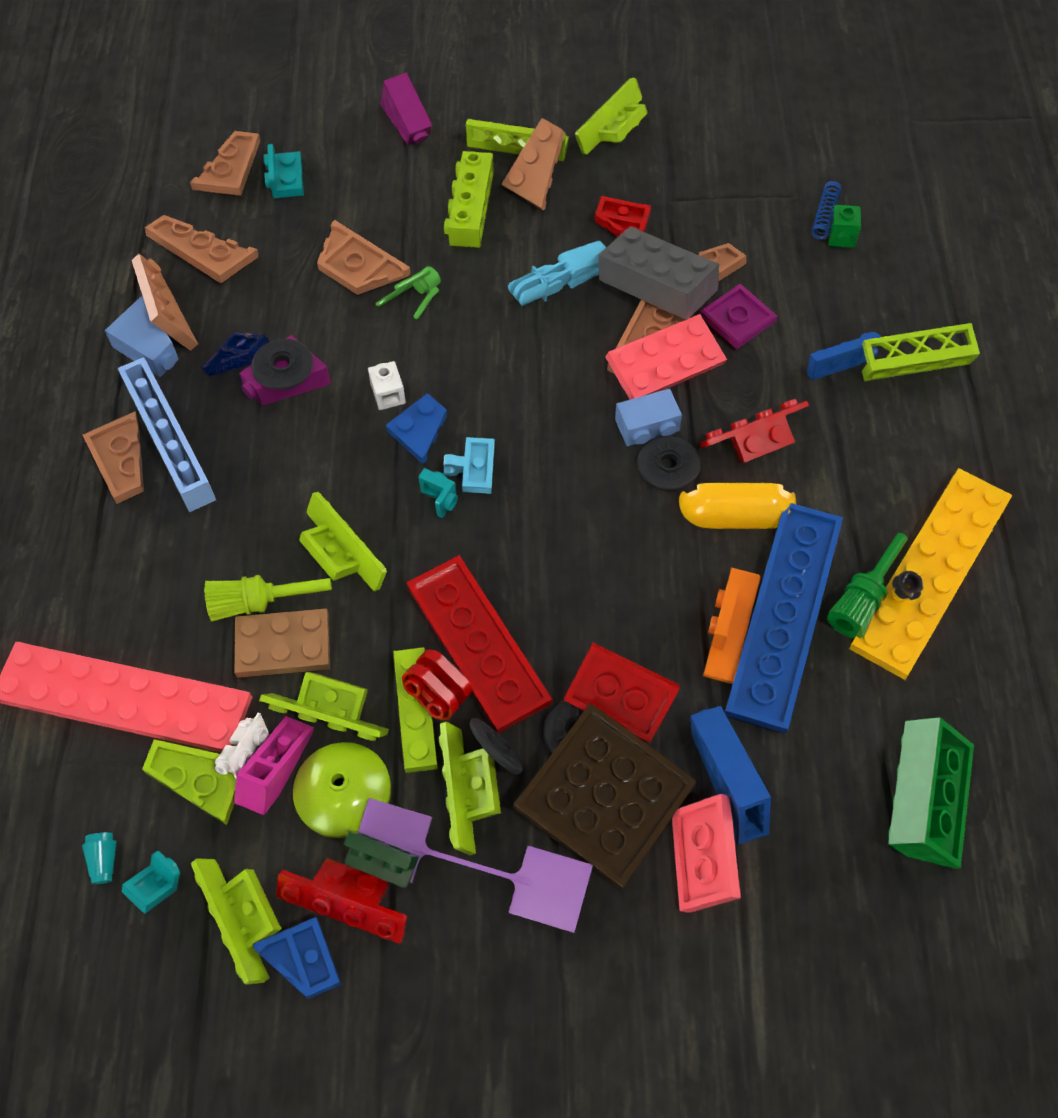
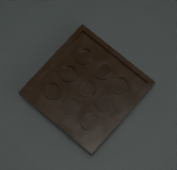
M590 703L514 803L513 808L583 862L592 864V868L621 890L697 781Z

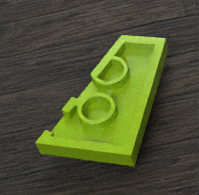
M154 739L142 770L225 825L228 824L235 804L236 779L231 772L222 775L215 770V760L220 754Z

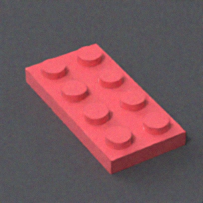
M700 314L609 351L605 356L630 400L666 390L719 367L727 360Z

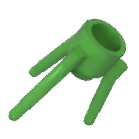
M427 266L419 273L394 286L395 291L377 301L376 306L380 307L414 286L419 293H428L414 314V319H418L433 296L439 292L436 286L441 282L440 276L435 269Z

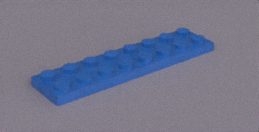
M793 503L782 512L725 709L726 716L784 734L787 733L843 517Z

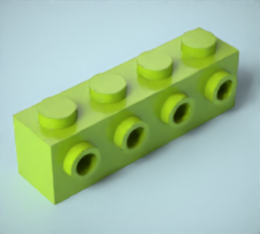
M463 151L461 162L457 161L456 177L458 178L453 180L452 196L454 198L449 199L448 215H450V218H445L444 234L449 236V245L476 248L481 246L494 174L493 153Z

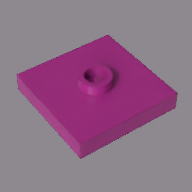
M741 284L700 311L703 320L735 349H739L777 321V315Z

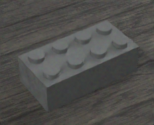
M631 226L598 255L600 281L686 320L718 290V263Z

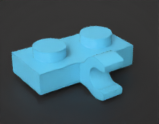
M466 437L465 456L444 455V475L455 476L463 472L462 492L491 494L495 439Z

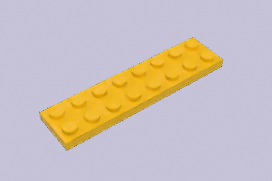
M958 468L886 586L888 595L882 601L880 608L877 611L875 610L864 637L859 638L856 636L849 649L906 680L1012 495ZM904 571L916 572L922 578L923 590L920 591L921 596L915 600H909V598L901 599L895 594V588L892 586L893 579Z

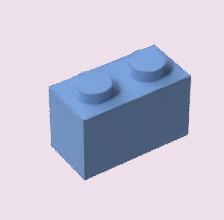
M670 388L616 403L615 421L626 446L644 444L651 439L671 436L680 431L682 414Z

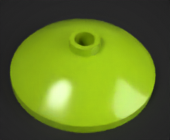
M348 742L327 745L310 755L299 768L293 784V801L301 820L314 832L330 838H346L349 831H359L369 798L388 804L391 796L390 776L382 759L369 748ZM338 778L345 780L341 786L333 785L334 781Z

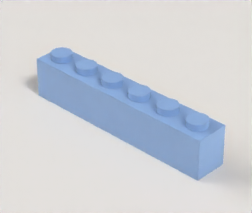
M140 358L119 367L120 375L188 511H194L216 501L210 484L145 358Z

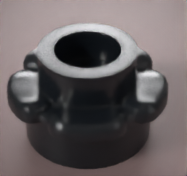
M904 571L893 579L892 586L895 588V594L899 598L915 600L921 596L920 591L923 590V581L916 572Z

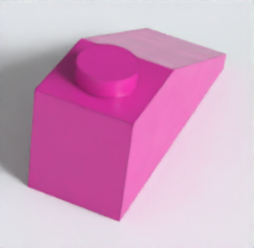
M285 716L236 775L235 804L265 815L281 794L313 734L314 727Z

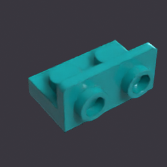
M268 144V154H264L265 168L269 171L264 173L266 188H271L273 198L303 196L301 153L275 154L273 144Z

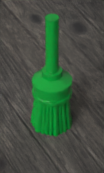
M896 534L873 571H869L867 574L857 573L852 577L851 583L845 588V594L831 608L827 616L828 623H830V626L835 631L850 639H855L856 636L859 638L864 637L875 610L877 611L880 608L882 601L888 595L887 589L883 585V577L908 540L905 534Z

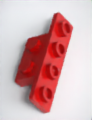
M796 398L780 404L781 410L773 413L770 408L755 414L757 419L748 423L745 418L730 424L732 429L723 433L720 428L705 434L706 440L699 442L700 448L707 447L731 437L740 463L748 462L794 443L795 441L785 415L808 407L809 404L807 401L798 403Z
M328 858L313 880L286 870H281L279 873L277 898L316 912L319 915L343 922L351 927L375 934L383 939L401 943L404 938L407 916L379 905L388 890V881Z

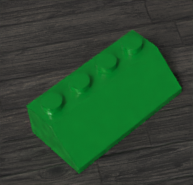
M941 717L905 721L904 734L901 737L900 763L897 767L896 792L893 797L892 821L888 830V844L906 857L954 869L961 868L974 744Z

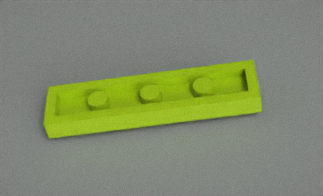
M424 647L393 651L404 769L406 773L438 769L432 716L413 696L406 692L402 683V675L410 666L416 664V660L425 651Z

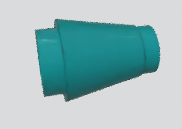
M104 832L85 836V844L82 845L91 884L112 882L117 841L113 840V833Z

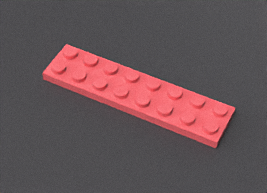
M15 642L0 675L1 704L216 752H222L226 745L235 746L229 740L238 727L239 722L245 719L252 699L251 693L247 691L21 642Z

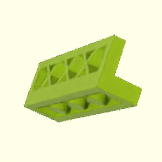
M467 119V147L519 155L535 129ZM566 133L563 138L558 161H564L569 144V136H566Z
M972 323L866 339L862 342L867 365L862 370L864 381L969 365L980 354ZM965 332L968 345L960 346L950 339L956 333ZM934 337L942 342L943 345L939 350H932L924 345L926 339ZM907 341L915 346L916 350L913 354H905L897 349L900 342ZM881 346L890 353L886 358L875 360L872 347Z

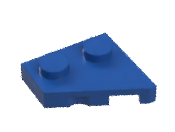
M317 917L253 944L254 949L307 999H311L341 985Z

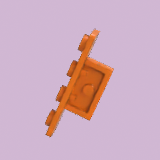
M731 568L726 590L719 589L715 607L721 609L719 617L712 616L708 634L714 636L703 677L733 684L761 578L759 574Z

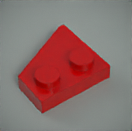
M601 196L595 213V222L617 237L630 226L645 232L651 214V206Z

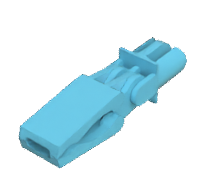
M599 240L561 253L557 258L558 263L555 265H544L537 269L535 266H532V273L510 282L507 286L508 290L519 301L521 306L540 298L546 302L548 296L560 291L565 284L573 288L598 275V255L606 247Z

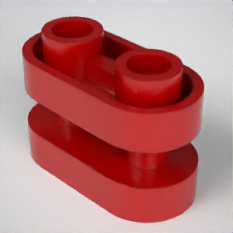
M428 649L424 651L416 660V664L410 666L402 675V683L406 692L413 696L435 719L449 720L458 710L459 705L464 703L472 693L469 681L436 650Z

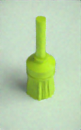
M255 575V577L250 578L242 577L241 580L205 581L204 592L207 612L212 622L242 613L247 615L253 612L264 613L268 602H274L275 598L332 590L331 579L327 578L273 586V583H265L260 575Z

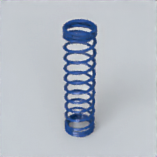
M829 181L824 186L811 231L812 236L816 239H825L829 235L833 219L832 207L837 205L842 189L841 185L836 181ZM835 185L839 188V191L835 188H827V186ZM829 189H833V190H836L837 192H830V191H828V190H829ZM826 198H831V199H834L835 201H833V202H832V201H828V200H826ZM825 203H831L833 206H828ZM823 207H829L832 210H826ZM822 212H829L830 215H826ZM821 216H826L830 219H823ZM820 221H826L828 224L821 223ZM817 228H820V229H822V230H825L826 232H825V233H821V232L817 231L816 229H817ZM814 230H815L817 233L826 234V235H824V236H819V235H817V234L814 232Z

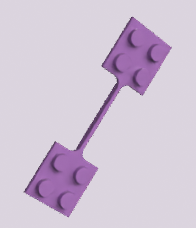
M369 798L359 832L419 855L420 857L410 883H413L419 860L423 856L432 855L510 879L515 885V892L508 913L575 933L593 867L592 864L527 846L521 869L514 874L506 873L429 849L426 844V836L432 820L431 816Z

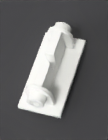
M257 713L254 719L246 718L239 722L238 727L229 740L232 745L237 746L226 745L215 760V770L218 773L226 775L227 772H231L236 779L238 772L268 738L269 732L261 713Z

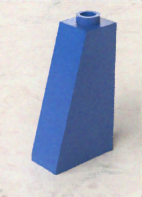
M722 707L704 709L697 714L691 715V736L716 795L730 796L733 831L738 845L769 835L771 796Z

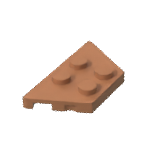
M336 220L331 224L332 231L329 238H326L323 245L324 250L320 253L317 261L318 269L357 295L406 278L411 274L409 266Z

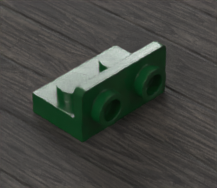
M349 831L344 845L350 847L345 860L347 865L400 887H408L420 857L419 855L359 831Z

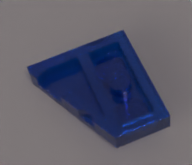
M235 331L203 365L202 369L208 376L252 364L256 352L270 341L265 335Z

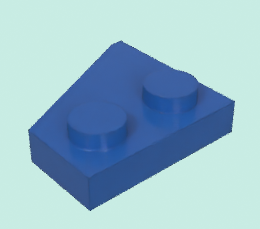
M427 393L386 424V431L419 462L424 464L428 458L427 453L432 443H435L438 437V430L445 422L447 410Z

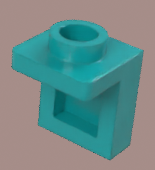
M424 468L419 475L420 490L422 493L436 499V514L438 517L443 518L446 512L453 510L457 503L458 495H456L455 482L449 480L440 472H432Z
M156 851L151 856L150 865L123 884L122 893L144 914L177 891L180 875L177 864L171 858H166L159 851Z

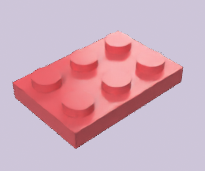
M719 794L677 809L672 817L680 911L690 913L740 899L730 796Z

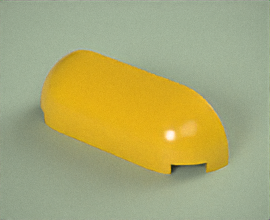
M703 483L697 485V490L688 494L683 491L679 496V507L683 516L698 527L712 529L777 528L782 512L791 503L796 504L795 493L785 491L783 485L775 483Z

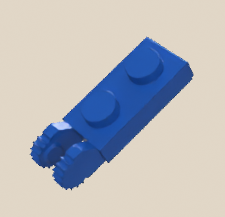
M873 331L864 333L858 339L843 342L840 345L818 350L810 354L807 375L810 379L815 380L867 362L862 342L866 339L879 338L881 335ZM877 346L872 347L874 358L878 354Z

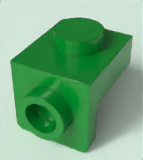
M834 205L833 223L828 238V246L855 248L861 228V208L859 206Z

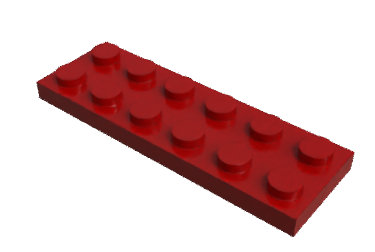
M460 555L406 582L408 590L456 668L471 684L472 694L497 733L505 731L552 704V698Z

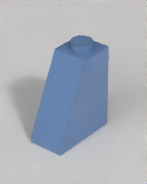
M143 296L105 330L114 349L133 361L144 357L151 372L159 377L171 369L175 362L179 360L168 334L150 321Z

